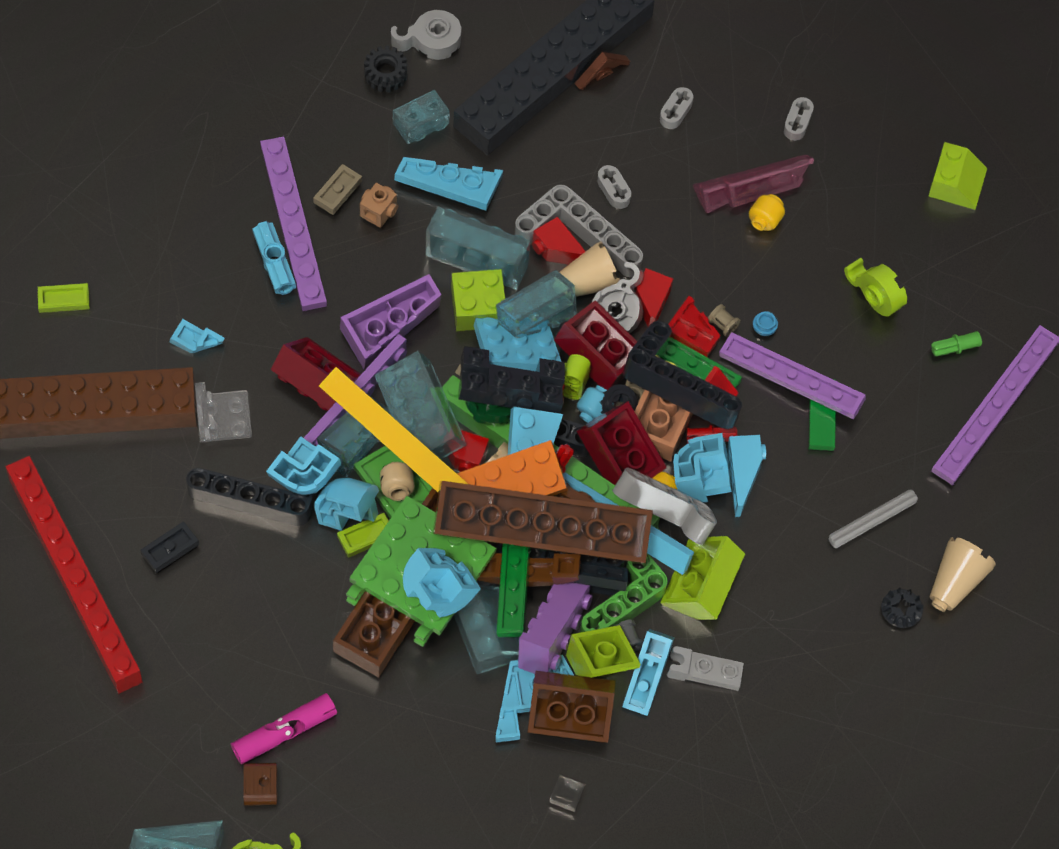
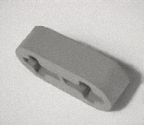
M680 87L673 91L660 113V123L663 127L674 129L681 124L693 104L694 97L691 90ZM683 97H685L686 100H683L679 105L678 99H682ZM674 111L675 117L668 119L667 116H671Z
M800 97L794 100L784 126V135L788 139L796 141L804 137L814 108L810 99ZM801 107L806 108L802 115L798 114ZM795 122L799 123L798 129L793 131L792 128Z
M611 165L600 168L597 182L607 200L617 209L626 208L630 204L631 190L619 170ZM604 175L613 177L612 183L608 178L604 179ZM616 190L620 196H624V199L616 197Z

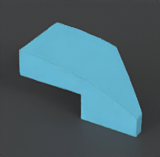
M182 319L169 342L187 352L195 353L220 345L225 338L208 328L202 330Z

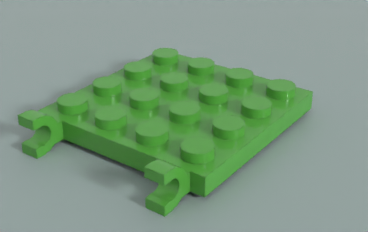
M406 496L350 576V582L353 585L346 593V596H348L346 602L356 606L364 592H368L420 623L421 626L414 634L416 637L414 642L423 647L432 632L438 635L442 633L455 613L445 617H438L434 610H426L420 604L418 597H407L403 587V573L410 557L418 548L445 550V556L451 558L457 564L462 561L477 581L495 554L496 548L481 540L433 534L436 512Z

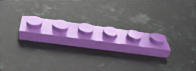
M732 332L719 352L720 357L851 419L855 418L866 400L865 394Z
M398 334L354 382L368 396L374 392L375 385L380 380H385L388 377L392 366L404 359L407 354L406 339ZM336 402L308 432L304 439L314 446L319 444L324 447L327 443V438L332 433L335 434L340 430L344 419L350 414Z

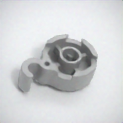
M432 10L421 15L415 24L408 28V33L405 36H399L397 34V27L393 26L391 28V45L397 48V51L402 52L415 47L418 51L420 50L422 53L427 54L429 59L442 60L451 57V53L460 48L462 28L459 20L453 14L444 10Z
M625 262L624 267L634 271L633 278L630 280L621 279L617 284L597 292L592 302L596 300L630 334L638 327L643 316L642 301L634 292V288L640 285L643 280V271L636 264ZM621 304L622 313L614 317L615 313L612 312V308L618 307Z

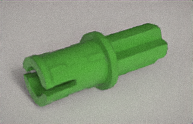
M978 331L961 336L954 334L952 338L933 342L931 350L936 357L953 352L960 354L962 350L980 347L982 339Z

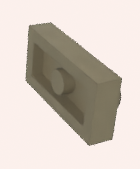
M342 164L313 197V203L334 215L360 185L362 176Z

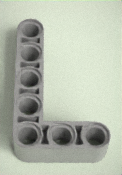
M566 185L554 186L516 219L515 240L521 245L532 244L533 231L558 217L590 247L602 241L603 247L605 246L615 268L624 276H634L633 270L624 267V263L628 262V260L635 261L634 264L640 268L642 267L643 253L640 248Z

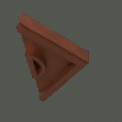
M602 52L575 84L580 90H583L591 80L596 79L599 81L612 74L613 68L619 65H629L631 61L625 55Z

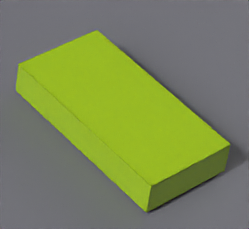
M88 283L38 287L39 313L90 309Z
M385 513L379 514L374 522L365 520L337 533V537L348 558L371 548L389 522Z

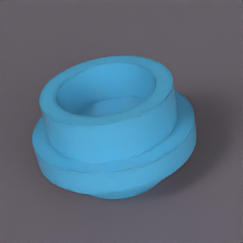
M764 311L755 316L753 328L758 334L769 336L777 330L778 321L772 313Z

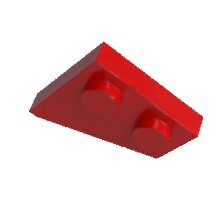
M688 296L668 324L672 329L670 337L706 357L709 356L719 342L721 335L714 326L710 325L706 315L703 312H699L691 296Z

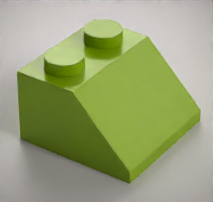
M945 142L929 197L975 210L987 167L968 148Z
M620 625L571 634L566 657L578 676L592 678L640 668L641 664Z

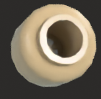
M392 462L382 468L380 484L383 495L394 501H401L406 496L412 494L415 483L413 471L408 465L402 462Z

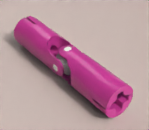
M325 693L278 718L275 722L262 726L232 742V750L242 765L273 749L283 741L289 740L337 715V710L330 696ZM291 720H297L293 728L288 723Z

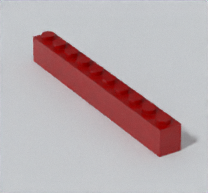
M30 456L5 466L9 481L116 691L120 694L143 683L140 669Z

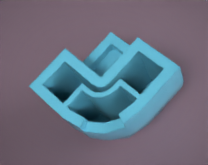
M722 433L687 440L688 444L681 448L678 454H674V476L678 491L701 502H708L707 496L732 492L729 458Z
M300 437L288 454L283 451L280 452L266 472L269 477L288 490L297 494L307 495L317 493L326 486L341 466V461L321 445L314 446L303 437Z
M338 478L329 482L315 501L318 523L342 531L349 518L360 522L362 519L374 522L378 516L375 497L379 492L378 487L352 478Z
M418 548L404 568L403 587L407 597H418L420 604L426 610H434L438 617L449 616L465 607L481 590L462 561L457 564L451 558L445 556V550Z

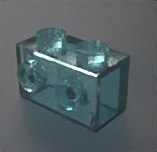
M432 90L394 109L393 124L406 143L410 144L414 141L422 140L426 135L434 131L444 129L449 124V109L437 92Z

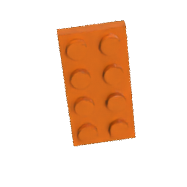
M551 440L456 473L470 485L548 496L568 491Z

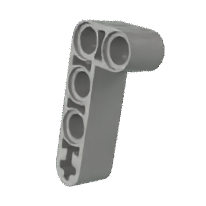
M625 468L613 488V493L620 499L641 509L653 510L652 514L680 526L685 536L695 543L703 545L717 524L712 510L703 502L631 468Z

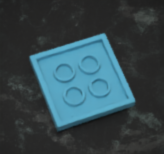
M491 317L475 318L474 330L480 349L489 350V364L536 371L539 358L561 362L548 322L541 320H503Z

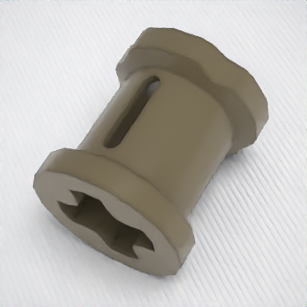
M720 304L711 312L708 321L711 324H716L723 331V335L728 337L731 332L733 333L739 327L741 320L730 315L725 310L726 307Z

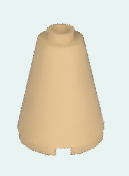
M600 241L552 277L554 282L550 283L555 297L561 296L562 300L597 293L606 287L617 284L620 278L616 277L615 266L605 246L603 247V242Z
M951 537L947 543L930 594V599L933 601L931 604L942 612H945L946 609L952 611L994 569L996 563L993 558L988 556L985 559L981 555L983 550L976 545L958 537L954 541V538Z

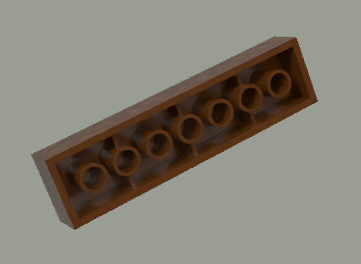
M193 367L0 379V439L197 427Z
M440 481L433 534L646 563L653 510Z
M432 488L422 505L436 512L438 492ZM365 591L334 638L333 652L379 678L415 620Z

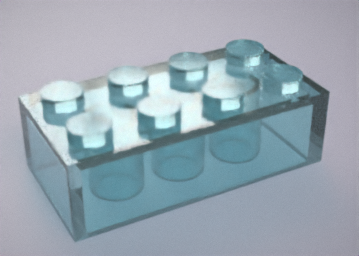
M438 207L426 229V256L468 272L502 269L503 285L515 290L518 289L528 268L530 241L520 235L504 232L499 227H491L480 223L475 218L459 215L451 209Z
M416 351L375 375L391 416L439 459H443L467 445L432 363L425 355Z

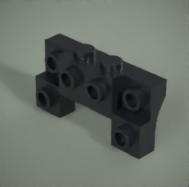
M464 346L461 355L458 400L560 414L563 406L565 362L539 358L536 371L489 364V350Z

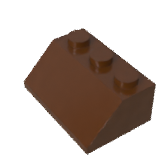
M535 670L528 733L608 743L615 681Z

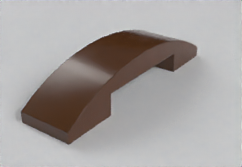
M495 553L477 580L500 584L502 553ZM554 554V558H529L528 587L559 585L579 580L581 555Z

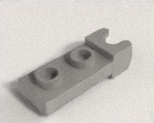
M675 646L672 648L670 659L679 662L680 665L672 664L667 672L668 678L681 681L686 679L736 691L739 690L744 663L692 652V649Z

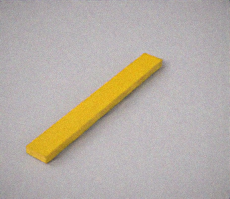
M337 367L319 385L322 390L437 492H439L440 481L468 484Z

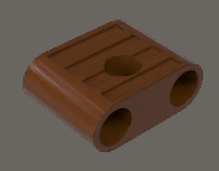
M277 763L244 764V806L277 805Z

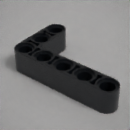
M662 321L651 323L629 352L623 370L625 379L721 428H733L742 408L741 400L661 359L666 351L672 329L667 323Z
M202 468L192 469L186 477L188 493L195 500L294 526H302L309 521L318 492L301 495ZM196 482L204 483L202 486L193 485ZM222 488L229 489V491L225 493L218 492V490ZM245 495L254 496L252 499L249 500L243 498ZM271 501L279 502V504L275 506L268 505V503ZM295 508L304 509L299 513L292 511Z

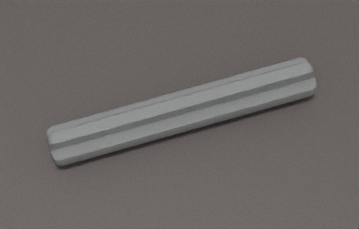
M907 490L831 533L828 538L829 542L834 548L840 547L914 505L918 500L917 495L913 490Z

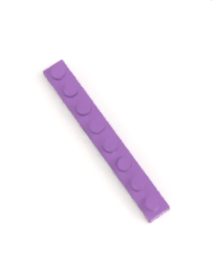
M279 137L260 141L302 311L326 307L327 301L285 138Z
M1039 325L933 466L931 472L954 485L1059 344V337Z

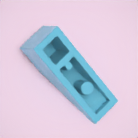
M760 435L729 436L727 453L731 471L730 479L735 517L741 516L760 470L762 460L766 459V446L761 444Z
M651 629L647 631L638 657L641 665L640 668L634 669L622 706L623 708L648 716L675 637Z

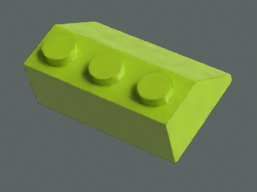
M728 536L708 537L703 545L689 539L686 547L694 551L689 567L683 575L674 571L660 603L665 607L697 620L717 619L745 553Z

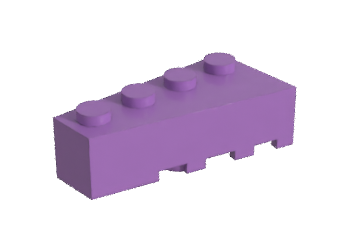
M430 274L341 317L340 330L364 370L398 334L404 337L440 306L442 294Z
M570 582L559 585L554 584L547 596V603L542 602L536 619L532 618L528 624V632H523L519 638L518 668L535 674V670L543 672L557 670L561 661L560 654L562 650L568 649L573 629L577 630L579 628L583 610H588L591 605L593 596L590 595V585Z

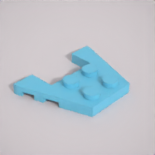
M560 655V664L557 670H552L551 673L574 675L564 656ZM518 660L510 661L496 731V742L520 740L517 713L530 712L535 674L518 668Z

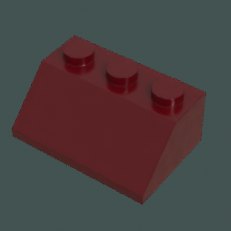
M596 300L565 322L554 339L569 356L577 354L587 358L591 363L589 376L606 390L610 386L617 385L625 378L623 370L629 352L637 343Z
M308 337L283 344L271 368L280 380L295 386L300 394L312 398L320 408L326 411L336 401L322 390L319 385L332 370L337 367L353 382L361 375Z
M629 401L596 417L576 431L603 478L616 485L625 468H631L650 478H653L667 468Z

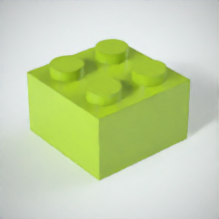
M502 269L452 273L451 290L456 331L474 330L475 318L491 317L507 320Z

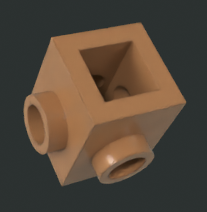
M375 183L371 190L367 189L360 203V217L380 228L398 210L397 194L390 187L382 186L378 183Z

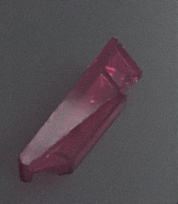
M802 155L697 183L693 187L705 212L709 213L727 203L734 208L756 201L762 195H775L799 187L803 181L802 176L809 164H813L814 159L808 155Z

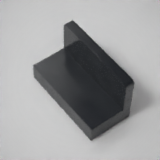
M580 561L579 580L574 581V583L590 585V592L613 596L619 591H626L628 568Z

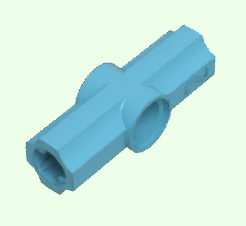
M267 221L258 223L252 231L263 258L264 268L268 272L275 293L281 295L288 294L296 288V283L285 257V249L279 241L273 223Z

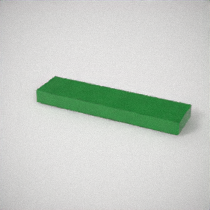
M670 337L666 351L661 359L672 362L677 367L703 380L706 379L714 366L720 368L735 389L742 380V376Z
M503 544L497 619L498 637H520L523 632L525 633L530 547Z

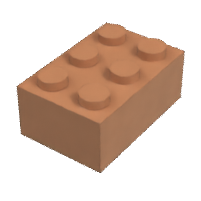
M645 389L635 409V413L661 458L671 462L693 413Z

